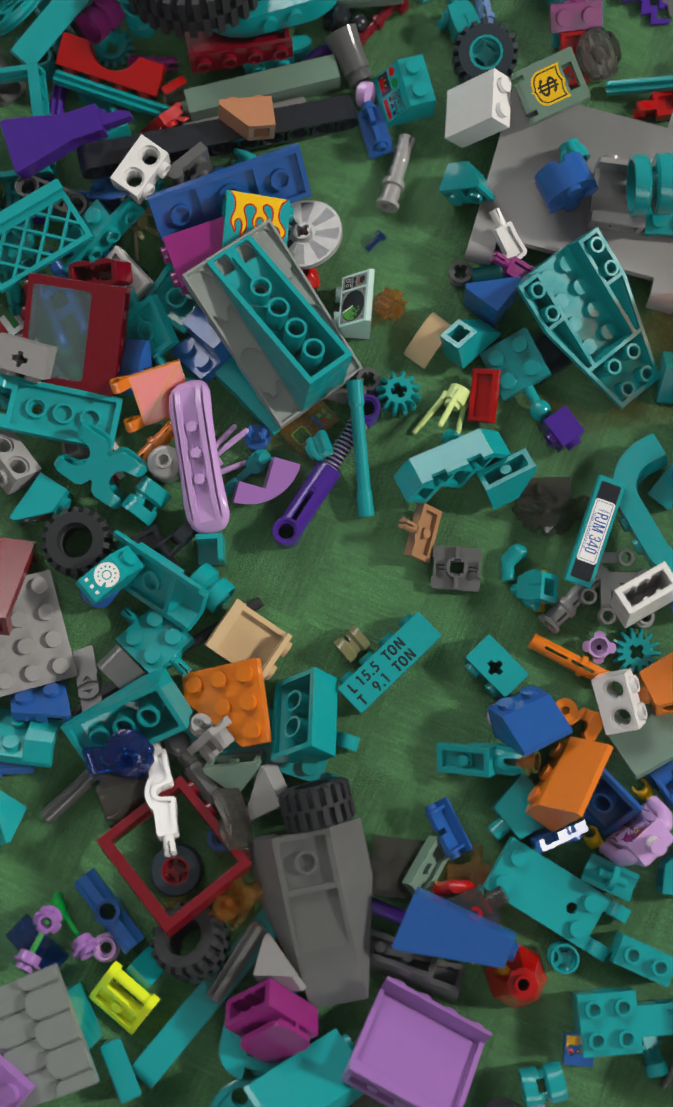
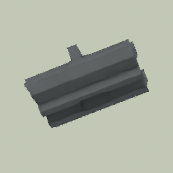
M435 545L432 556L431 588L478 592V589H480V567L482 561L481 549ZM450 564L463 565V572L460 574L450 573Z

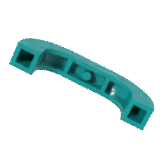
M257 0L258 7L255 11L249 9L250 16L246 20L240 16L238 17L239 25L233 28L228 23L226 24V32L219 33L217 28L212 29V31L231 38L255 37L317 19L327 13L338 0Z
M654 433L631 445L621 456L615 468L613 479L626 484L618 507L620 514L618 521L623 531H629L632 535L631 544L637 555L643 554L651 568L665 561L673 573V549L665 541L638 495V489L642 481L648 475L667 466L666 453Z

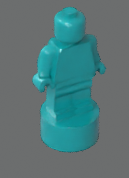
M658 1036L641 1037L643 1055L646 1061L643 1067L647 1079L670 1073L666 1060H663L658 1047L662 1045V1041L658 1039Z

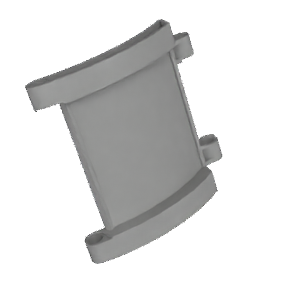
M563 72L569 85L572 74ZM513 88L510 104L509 128L500 133L487 183L495 198L493 201L480 203L464 259L490 266V260L493 257L497 241L492 233L496 226L489 212L498 207L505 222L511 221L518 236L526 248L552 255L565 245L592 230L593 228H586L590 196L579 201L581 205L571 212H566L563 209L550 214L534 183L536 182L534 179L535 175L553 160H555L556 164L560 163V151L558 148L562 143L572 138H578L580 144L587 148L590 159L586 163L592 175L594 174V166L599 157L607 154L617 155L619 159L629 160L631 154H647L650 162L656 153L671 152L673 154V112L667 127L578 105L541 123L530 126L529 119L538 115L536 111L526 117L515 88ZM599 229L625 274L649 280L647 291L650 293L645 307L671 315L673 312V237L643 236V230L638 235Z

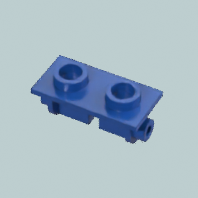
M372 101L364 102L361 111L356 113L369 158L373 159L393 153L394 148L380 105L376 106Z
M448 797L424 808L426 811L425 817L428 818L434 832L438 831L440 835L438 840L445 852V857L448 856L451 861L473 849Z

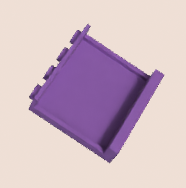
M387 976L378 989L341 1081L388 1107H463L484 1044L491 1037L492 1032L485 1029L480 1023L470 1021L459 1015L453 1008L444 1007L433 1001L429 995L417 992L406 986L403 981Z

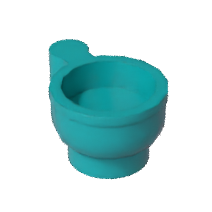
M578 138L569 139L558 148L560 151V162L565 160L563 155L572 152H580L586 162L590 159L587 148L580 144Z

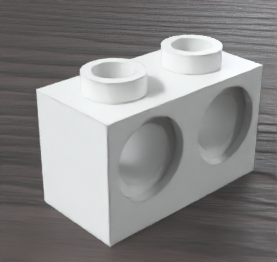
M141 134L110 177L113 187L119 191L131 193L127 197H130L140 205L144 199L147 200L146 196L153 194L155 190L154 185L157 180L164 178L170 170L169 154ZM148 157L157 158L156 163L152 165H147L144 161ZM133 178L142 180L141 184L136 187L128 185L129 181Z
M631 668L601 673L591 680L606 735L639 730L646 723V706L644 703H640L638 695L640 691L639 680L636 675H633ZM612 681L622 685L623 693H618L613 689ZM619 710H627L630 713L631 720L623 719Z

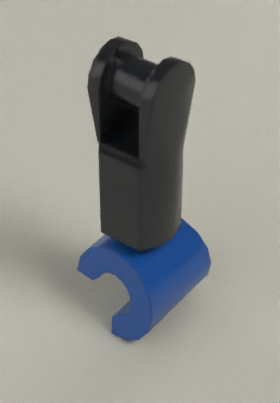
M186 520L170 535L159 542L153 550L171 560L195 537V534L199 533L193 530ZM170 541L176 545L173 550L166 545Z

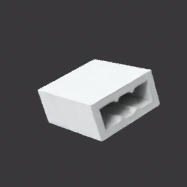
M493 68L448 90L445 139L464 148L509 128L512 79Z
M662 562L614 590L610 606L615 611L624 628L629 627L673 601V573L666 562Z

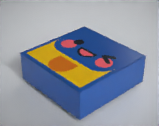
M564 1032L563 1064L593 1067V1057L583 1058L578 1053L576 1033Z

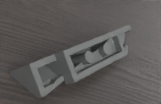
M371 929L370 971L385 977L390 976L391 978L399 979L407 986L451 1004L457 1003L467 966L439 961V957L395 950L391 948L395 937Z

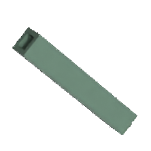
M334 54L185 89L186 100L181 102L184 114H189L191 121L218 116V100L227 97L272 96V103L298 97L308 99L340 91V75Z

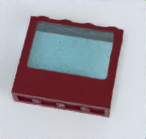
M29 273V278H26L24 283V293L27 294L26 305L22 307L21 311L24 327L19 337L58 347L51 379L41 380V382L101 395H119L112 392L110 380L120 377L132 288ZM22 354L20 359L27 363V358H24ZM16 373L20 378L25 377L23 374Z

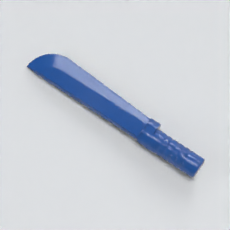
M75 190V192L84 195L87 202H93L96 199H118L131 194L126 191L96 192L95 190Z

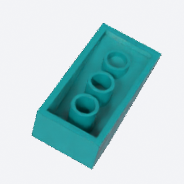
M162 667L138 678L65 722L60 728L90 771H93L188 729L193 710L165 667Z

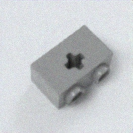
M0 333V373L15 376V372L25 375V380L35 383L51 379L58 347L8 333ZM23 354V357L27 358V363L19 359L20 355Z

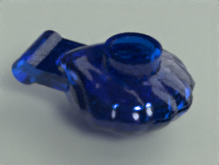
M124 728L113 733L106 745L88 747L81 752L89 775L113 771L123 777L138 778L150 771V767L154 763L155 749L147 736L135 729Z

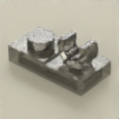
M570 477L531 478L520 497L515 500L516 506H570Z

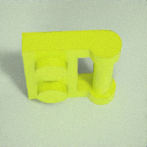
M115 961L88 997L132 1035L159 1002L160 998L155 994L151 995L121 969L123 966L118 961ZM120 985H122L128 992H130V993H131L136 999H138L139 1001L135 1000V999H134L129 993H127Z

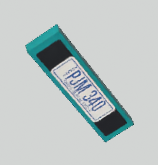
M601 474L597 476L563 580L587 589L592 588L626 487L625 483Z

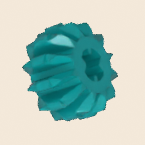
M392 371L390 372V380L386 377L381 378L382 386L376 387V393L379 394L377 397L379 403L384 404L382 407L383 412H387L391 408L392 416L396 417L397 411H401L403 416H407V408L412 411L416 410L417 405L415 402H420L421 395L417 392L420 391L421 387L419 384H413L415 381L414 376L405 379V372L401 371L400 377H396V374ZM398 390L400 394H403V397L399 398L397 394H394V391Z

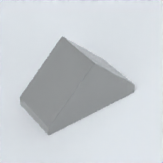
M269 763L259 766L244 818L245 821L250 822L262 818L280 809L278 795L288 789L277 764Z
M268 932L263 937L253 973L254 977L259 983L271 978L290 991H303L307 987Z

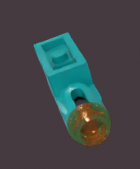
M437 743V772L491 777L495 774L530 776L532 773L537 774L541 765L539 751L525 757L502 743Z

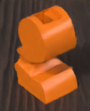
M562 698L556 701V705L569 725L577 721H582L585 724V729L580 734L581 738L595 741L603 728L600 713L591 711L586 707L578 710L576 703L569 698Z

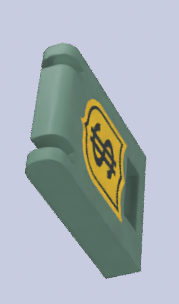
M571 46L511 74L513 82L524 79L516 83L514 87L526 117L536 111L538 115L529 119L530 126L541 123L591 99L590 92ZM571 66L579 85L578 88L570 90L563 73V69Z

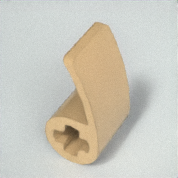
M434 312L431 313L406 348L404 355L425 369L438 348L442 347L440 335L451 324Z

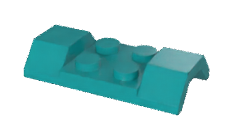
M118 530L114 531L113 537L119 540L117 550L128 545L145 565L131 584L123 589L185 632L190 631L204 613L210 591L184 575L182 568L142 542L136 543Z
M0 708V762L51 768L54 744L59 729L64 724L63 719L49 718L48 723L36 722L35 720L15 721L10 709Z

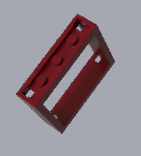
M181 775L174 780L172 788L160 792L158 796L176 797L182 793L237 861V864L173 916L169 917L114 845L153 815L147 802L96 840L100 849L168 938L173 936L253 870L250 861L253 857L244 845L238 847L233 840L235 835L226 823L221 825L215 818L217 812L208 801L203 803L198 797L200 792L191 780L186 782Z

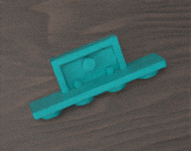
M127 197L111 214L107 207L96 199L81 215V218L93 234L94 239L72 251L74 253L73 256L63 265L67 273L68 266L73 262H94L101 259L112 245L145 212V209L133 199ZM72 225L67 231L66 238L76 240L85 235L81 227Z

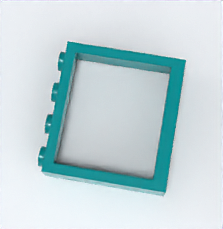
M32 63L0 68V85L28 81L32 116L50 115L46 74L40 65ZM56 162L33 176L38 178L57 177ZM15 170L0 172V184L15 182L20 176L15 173Z

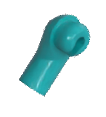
M511 545L501 556L502 582L516 581L514 566L528 556V549L524 545Z

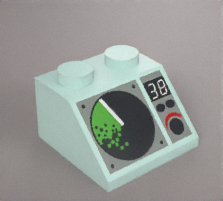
M367 269L342 277V287H336L335 303H340V311L334 312V322L344 338L370 339L375 269Z

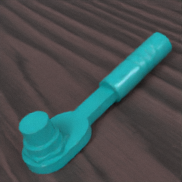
M256 450L247 458L246 468L224 485L226 497L234 491L236 481L242 482L251 473L258 474L269 465L271 455L267 450Z

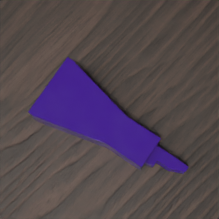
M94 103L63 114L3 119L0 121L15 173L25 180L81 145L109 137L107 130L132 122L134 119L129 111L115 110L106 113L105 109H99Z

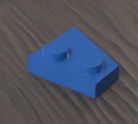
M65 681L50 683L46 686L9 695L11 713L15 721L35 720L36 722L48 723L49 718H62L63 723L72 719Z
M579 818L554 832L546 828L529 834L526 837L530 847L538 853H542L564 842L568 843L582 838V834L589 830L585 820Z

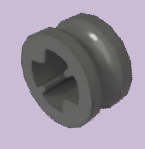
M462 260L452 263L449 268L448 279L453 286L465 287L466 283L471 281L473 271L470 264ZM459 269V272L464 270L465 278L462 279L461 276L460 279L456 278V270Z
M373 368L362 369L357 375V380L362 379L364 384L363 377L366 376L368 379V376H372L374 385L370 386L369 384L368 387L363 385V388L366 389V394H373L376 392V387L380 386V375Z

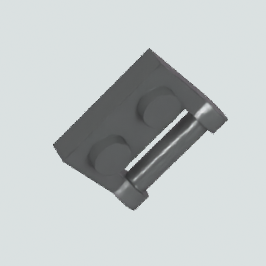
M200 141L171 164L167 174L174 186L209 174L212 170V165L207 147Z

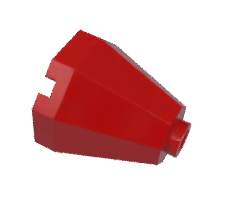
M519 944L514 960H507L504 968L487 966L484 971L493 998L514 1009L537 1002L548 980L540 955Z

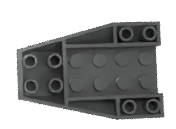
M361 816L318 831L291 833L281 836L271 834L248 839L249 851L253 857L251 861L259 899L289 963L307 987L302 991L307 1002L316 1008L368 999L373 873Z

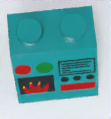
M423 54L395 61L372 80L375 85L378 106L380 105L387 127L434 116L436 98Z

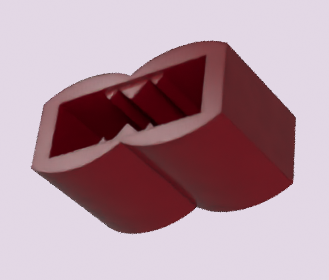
M101 258L94 262L76 261L68 266L69 279L126 287L133 283L132 265L128 261Z

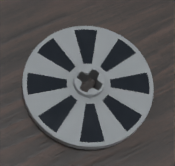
M314 200L291 203L290 206H294V216L292 222H289L287 247L302 270L321 265L333 256L341 243L343 236L341 220L336 211L325 203Z

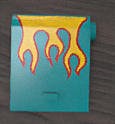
M226 189L222 202L224 226L221 249L269 218L287 245L289 222L293 220L294 206H290V200Z

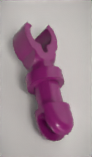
M131 54L128 58V67L134 64L138 57L163 64L167 67V70L171 71L179 67L178 65L170 64L178 62L176 57L166 56V58H157L156 55L146 57Z

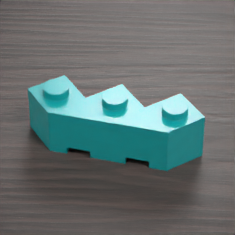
M479 428L409 458L393 477L406 502L427 503L441 486L461 489L477 471L510 456L511 453L498 431Z

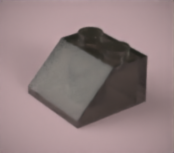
M374 833L370 859L373 873L372 895L412 899V894L402 884V881L426 840Z

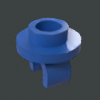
M260 424L248 426L249 432L244 436L247 447L254 451L267 448L271 441L270 432Z

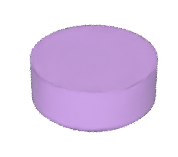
M362 81L358 85L356 104L359 108H363L362 104L366 101L374 103L376 90L373 82Z

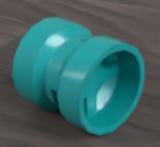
M557 940L552 942L547 948V961L558 973L570 974L577 969L580 962L579 954L569 943Z

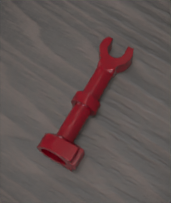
M403 0V4L386 5L378 14H374L369 19L370 23L366 29L358 33L362 47H364L366 41L376 30L380 31L384 27V22L394 11H397L402 16L409 9L408 0Z

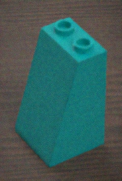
M336 1028L310 1044L306 1050L293 1055L243 1088L255 1107H348L364 1094L341 1081L355 1045L347 1034L341 1036Z

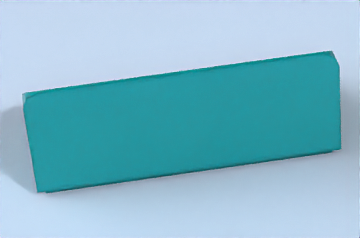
M112 1038L104 1041L99 1049L119 1101L123 1104L140 1096L141 1090L121 1039Z

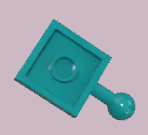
M527 327L479 354L487 369L501 370L499 393L504 401L524 391L531 404L529 409L530 416L534 420L544 421L550 416L551 407L549 403L539 398L533 385L551 376L552 373Z

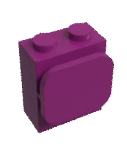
M224 217L162 237L164 247L160 248L163 260L165 264H171L173 272L169 273L174 288H180L182 295L190 294L182 280V274L221 250Z
M268 978L227 1000L225 1028L241 1037V1048L245 1052L262 1062L275 1064L306 1050L310 1045V1039L318 1036V1008L273 979Z

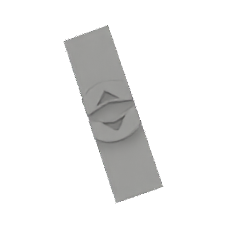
M93 645L72 651L78 673L76 683L79 688L78 695L81 700L82 712L102 701Z

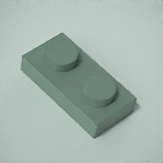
M428 836L402 881V884L412 896L417 887L430 892L449 859L448 856L445 857V852L438 837Z

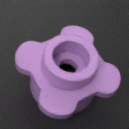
M596 631L594 637L589 641H585L582 645L583 650L589 652L593 657V662L596 664L603 663L604 658L608 654H613L616 651V645L609 642L603 631ZM601 645L602 649L598 650L596 646Z

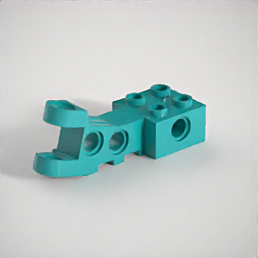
M628 986L570 991L578 1053L583 1058L643 1053L641 1037L673 1035V999H652L650 1001L637 1002L636 991Z

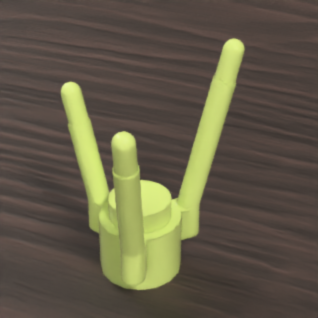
M451 384L449 390L443 391L437 402L412 430V434H417L443 403L446 410L438 426L443 427L451 411L457 412L460 409L455 431L460 434L465 413L469 407L467 399L470 391L462 385Z

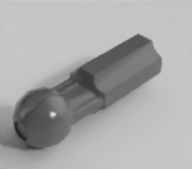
M181 731L163 740L164 749H166L170 756L177 759L185 770L184 774L195 784L206 802L208 801L211 805H214L229 793L226 788L204 774L205 759L200 758L197 752L191 756L186 750L191 745L187 733Z

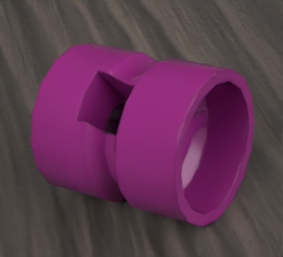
M94 0L89 7H86L76 17V25L81 35L95 45L102 43L110 35L111 31L118 28L124 21L123 11L116 0Z

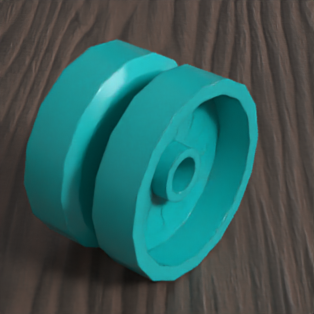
M671 152L656 153L651 162L647 154L630 155L626 176V200L629 216H645L650 207L656 216L670 215L672 213L673 154Z

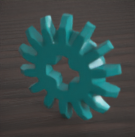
M119 27L116 28L115 32H111L102 43L94 45L95 55L99 58L100 64L105 62L104 68L108 69L111 62H113L114 69H117V61L125 66L126 62L123 58L128 59L131 54L127 52L135 51V46H129L134 42L133 38L126 40L128 32L125 31L121 35ZM109 44H111L112 46L118 45L116 48L117 53H107V46Z
M632 627L629 628V636L623 631L619 633L623 638L622 641L614 638L613 643L619 645L615 653H618V658L612 661L613 663L619 661L622 663L618 670L625 669L626 667L631 668L632 673L634 670H637L639 677L640 671L650 666V663L656 662L653 656H661V652L653 651V647L658 646L659 642H649L653 636L652 633H649L645 638L643 637V628H640L638 635H636ZM631 645L633 647L640 645L643 648L641 650L643 655L641 659L639 657L634 659L630 657L632 651L629 648Z

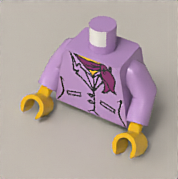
M641 778L645 784L643 790L637 791L632 785V790L638 798L644 801L647 800L646 804L643 803L641 805L643 810L617 828L605 839V842L595 826H589L594 835L593 837L588 838L582 834L589 848H599L601 854L620 867L635 864L646 867L658 856L664 855L668 846L673 842V836L669 832L673 827V815L657 795L653 796V788L643 778Z

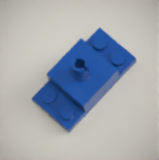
M197 307L182 321L190 335L174 348L171 354L176 360L179 359L180 363L195 377L208 383L215 377L214 372L228 361L232 355L207 321V317L201 308Z

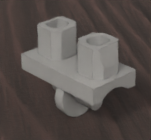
M203 713L195 714L190 719L189 729L198 739L186 749L192 756L199 751L208 763L234 742V737L226 728L232 723L230 718L225 716L214 726L208 715Z

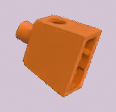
M673 652L639 672L641 688L638 695L640 703L645 705L649 703L656 716L673 713Z

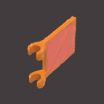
M179 359L110 380V386L114 394H119L132 388L141 415L130 416L123 420L128 433H133L144 426L170 418L169 396L171 390L178 384L186 382Z

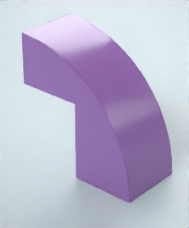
M271 457L263 488L236 481L231 502L257 504L275 498L293 482L301 464Z

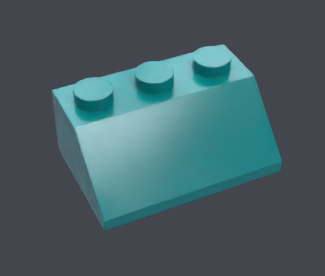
M312 667L275 683L271 761L315 764L336 756L338 678L316 667Z

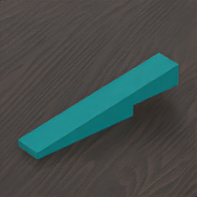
M52 0L9 52L22 64L38 63L90 0Z

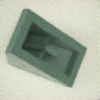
M264 750L219 754L210 762H206L203 771L204 774L238 796L258 770L265 753Z

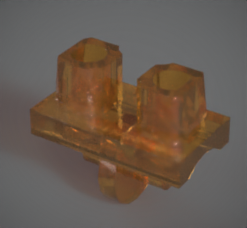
M242 878L234 880L226 894L219 896L215 900L212 907L215 917L220 921H230L232 929L239 927L245 917L255 910L254 903L260 901L263 897V892L257 881L244 884Z

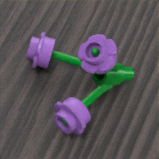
M55 892L49 905L41 907L39 912H36L33 916V923L37 926L36 929L39 933L30 950L21 948L18 955L13 956V959L17 961L15 967L25 973L30 974L32 970L38 971L40 969L38 965L42 958L35 953L44 936L50 932L54 934L59 931L61 923H66L75 938L70 945L73 951L72 957L75 959L80 957L82 960H86L94 955L97 951L98 940L95 937L93 938L89 932L82 935L79 933L68 911H66L64 894L62 892Z

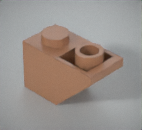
M254 95L246 98L227 97L218 100L219 119L248 141L274 139L276 123L272 96Z

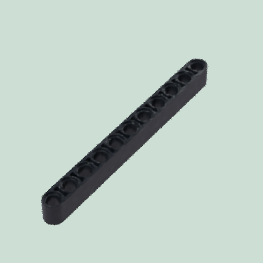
M341 95L273 108L276 123L274 139L248 141L220 119H214L87 143L78 147L76 153L83 178L93 180L112 176L141 134L168 152L171 165L200 141L207 147L209 157L233 153L234 148L249 150L351 130L358 125L359 120L352 97ZM148 157L144 163L152 165L156 163L157 158Z

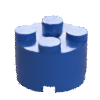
M580 152L563 155L565 160L556 164L555 160L549 162L534 177L536 188L550 214L563 209L566 212L577 209L581 205L579 201L594 194L599 189Z

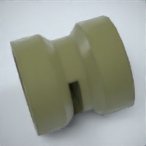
M352 625L347 630V634L344 637H339L333 642L334 646L350 664L357 658V654L360 651H366L371 646L368 639L355 625Z

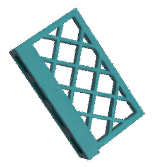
M57 178L0 211V266L14 269L11 279L3 284L0 282V292H5L28 278L29 273H37L94 239L93 234L66 195ZM61 201H64L68 207L66 218L51 215L53 206ZM71 213H72L73 217L75 218V220H71V219H70V218H71ZM34 217L46 219L43 232L28 229L30 220ZM50 220L65 223L62 236L47 233ZM69 224L81 227L85 235L76 240L66 238ZM12 230L23 232L20 246L5 243L7 233ZM27 234L41 237L39 250L24 247ZM46 238L61 241L59 250L55 253L44 252ZM4 247L18 250L15 264L1 261ZM23 252L37 255L36 263L33 266L26 267L20 265Z

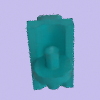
M590 852L580 880L630 902L633 889L640 875Z

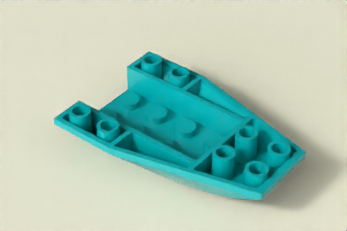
M598 227L593 228L559 249L521 279L516 289L544 334L619 408H624L660 378L626 274Z

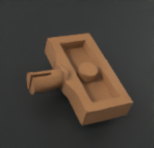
M417 503L412 521L405 517L399 520L402 524H398V527L409 532L404 552L405 556L421 563H430L442 511L426 503Z

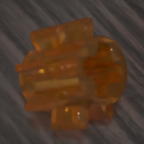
M385 287L384 291L376 295L373 309L379 312V318L384 321L390 319L395 322L397 318L404 315L407 301L401 298L403 295L401 291L396 288L392 291Z

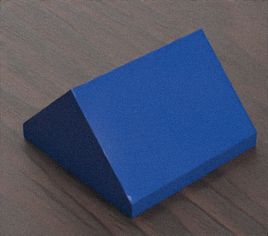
M520 276L466 283L463 298L464 307L494 328L516 300L518 293L516 287L521 281Z
M604 768L583 816L605 838L640 813L643 807Z

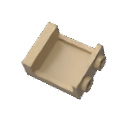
M237 598L229 606L204 645L230 663L260 658L263 678L269 680L277 669V666L274 664L279 656L284 657L290 650L292 643L289 641L292 635L272 624Z

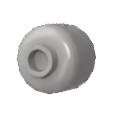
M162 445L151 451L147 461L151 475L161 483L177 481L180 478L176 449L171 446Z

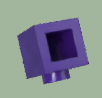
M566 405L546 418L540 426V429L545 434L544 439L550 448H555L558 453L564 449L571 451L582 442L580 438L585 432Z

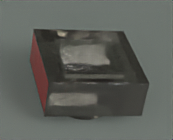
M183 75L168 80L165 85L160 87L166 105L171 107L175 103L186 99L184 90L189 89V86Z

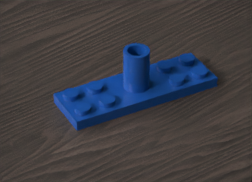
M294 143L227 168L216 167L207 175L150 194L146 198L163 245L162 237L222 217V202L226 189L290 200V203L310 197L312 193L300 146Z

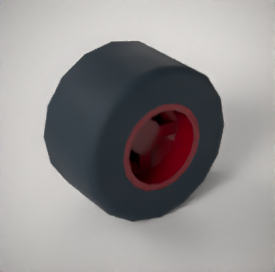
M176 843L177 854L172 856L170 850L171 857L164 856L163 848L155 855L151 862L150 875L152 883L159 892L166 896L180 897L187 895L199 885L203 878L204 864L202 857L196 849L187 844Z

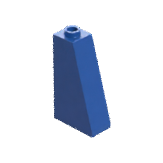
M417 887L391 948L398 951L504 968L507 960H514L519 944L515 943V932L423 888Z

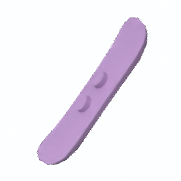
M192 380L178 384L171 390L169 396V413L178 458L183 504L187 521L193 530L199 534L217 533L225 529L229 522L230 511L217 452L211 394L207 383L202 380Z

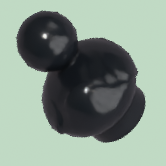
M343 4L330 9L323 16L325 31L334 32L352 23H356L358 33L364 31L367 27V19L364 15L355 14L351 17L349 9Z

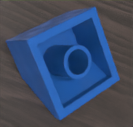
M535 685L524 687L520 692L510 697L502 698L496 704L487 708L494 737L525 757L573 733L571 726L551 695Z

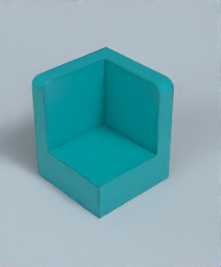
M223 533L195 534V541L198 544L199 567L206 562L211 566L227 565L226 539Z

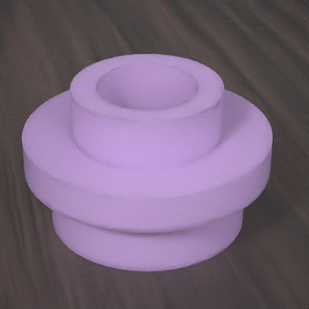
M106 932L96 937L98 940L97 951L93 956L103 963L115 960L121 951L120 946L110 933ZM104 942L111 944L112 949L110 952H105L102 949Z

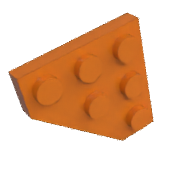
M251 658L198 670L189 674L186 673L187 676L182 677L184 698L188 704L198 713L208 715L214 725L225 716H228L232 723L226 728L240 746L251 747L272 742L260 658Z

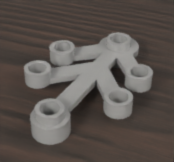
M628 549L619 552H603L600 563H617L624 567L631 565L635 557L633 552ZM623 553L628 555L627 563H624L621 559ZM599 564L596 577L599 579L600 610L597 613V619L601 624H612L616 620V613L610 606L612 600L611 592L613 593L615 589L622 586L620 583H627L642 573L647 572L648 569L637 572H608ZM581 587L578 593L580 603L584 605L593 604L597 599L596 591L592 588ZM586 591L591 594L590 601L584 599ZM605 611L610 614L609 621H605L603 618ZM654 612L648 615L646 622L641 619L633 625L637 628L651 626L655 620Z

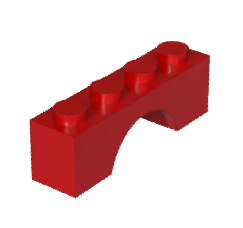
M66 32L62 34L56 64L63 67V72L75 76L79 72L88 75L87 80L102 84L104 80L113 83L112 88L124 92L131 89L137 91V96L151 101L152 97L160 98L161 87L163 86L167 71L165 65L142 57H138L134 64L124 70L113 71L106 69L98 61L94 45L91 41Z

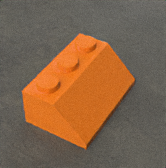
M569 737L562 743L557 742L549 752V756H551L549 763L542 768L538 775V778L541 779L538 786L533 788L528 795L527 801H529L525 813L552 832L581 818L613 747L610 744L576 737Z

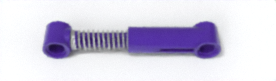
M364 394V406L371 407L374 412L371 415H364L365 430L375 425L380 417V403L375 396L370 394ZM349 415L348 424H345V427L342 428L343 431L337 436L338 439H335V443L332 444L334 453L327 458L325 457L323 461L316 463L282 517L274 523L273 536L280 547L290 549L299 543L301 535L340 477L338 470H341L340 466H344L342 462H346L345 458H349L348 454H352L350 450H354L351 415ZM307 500H309L308 503L306 504V506L304 507V509L302 510L301 514L299 515V517H298L297 520L295 521V518L297 517V515L299 514V512H300L301 509L303 508L304 504L306 503ZM285 527L294 530L293 536L289 539H283L279 536L280 531Z

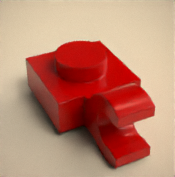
M673 90L654 92L650 95L648 101L636 102L637 109L632 110L634 119L642 120L650 115L654 116L655 121L670 119L673 112Z

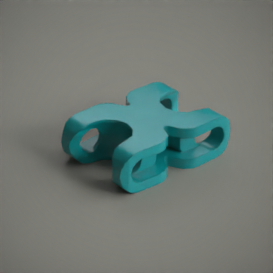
M82 422L78 427L77 434L89 447L90 456L87 459L79 460L68 454H62L54 461L55 469L75 484H83L91 480V492L94 497L114 509L121 508L125 495L114 484L112 476L116 472L124 471L135 477H141L148 471L147 462L127 447H120L112 451L110 435L90 422Z

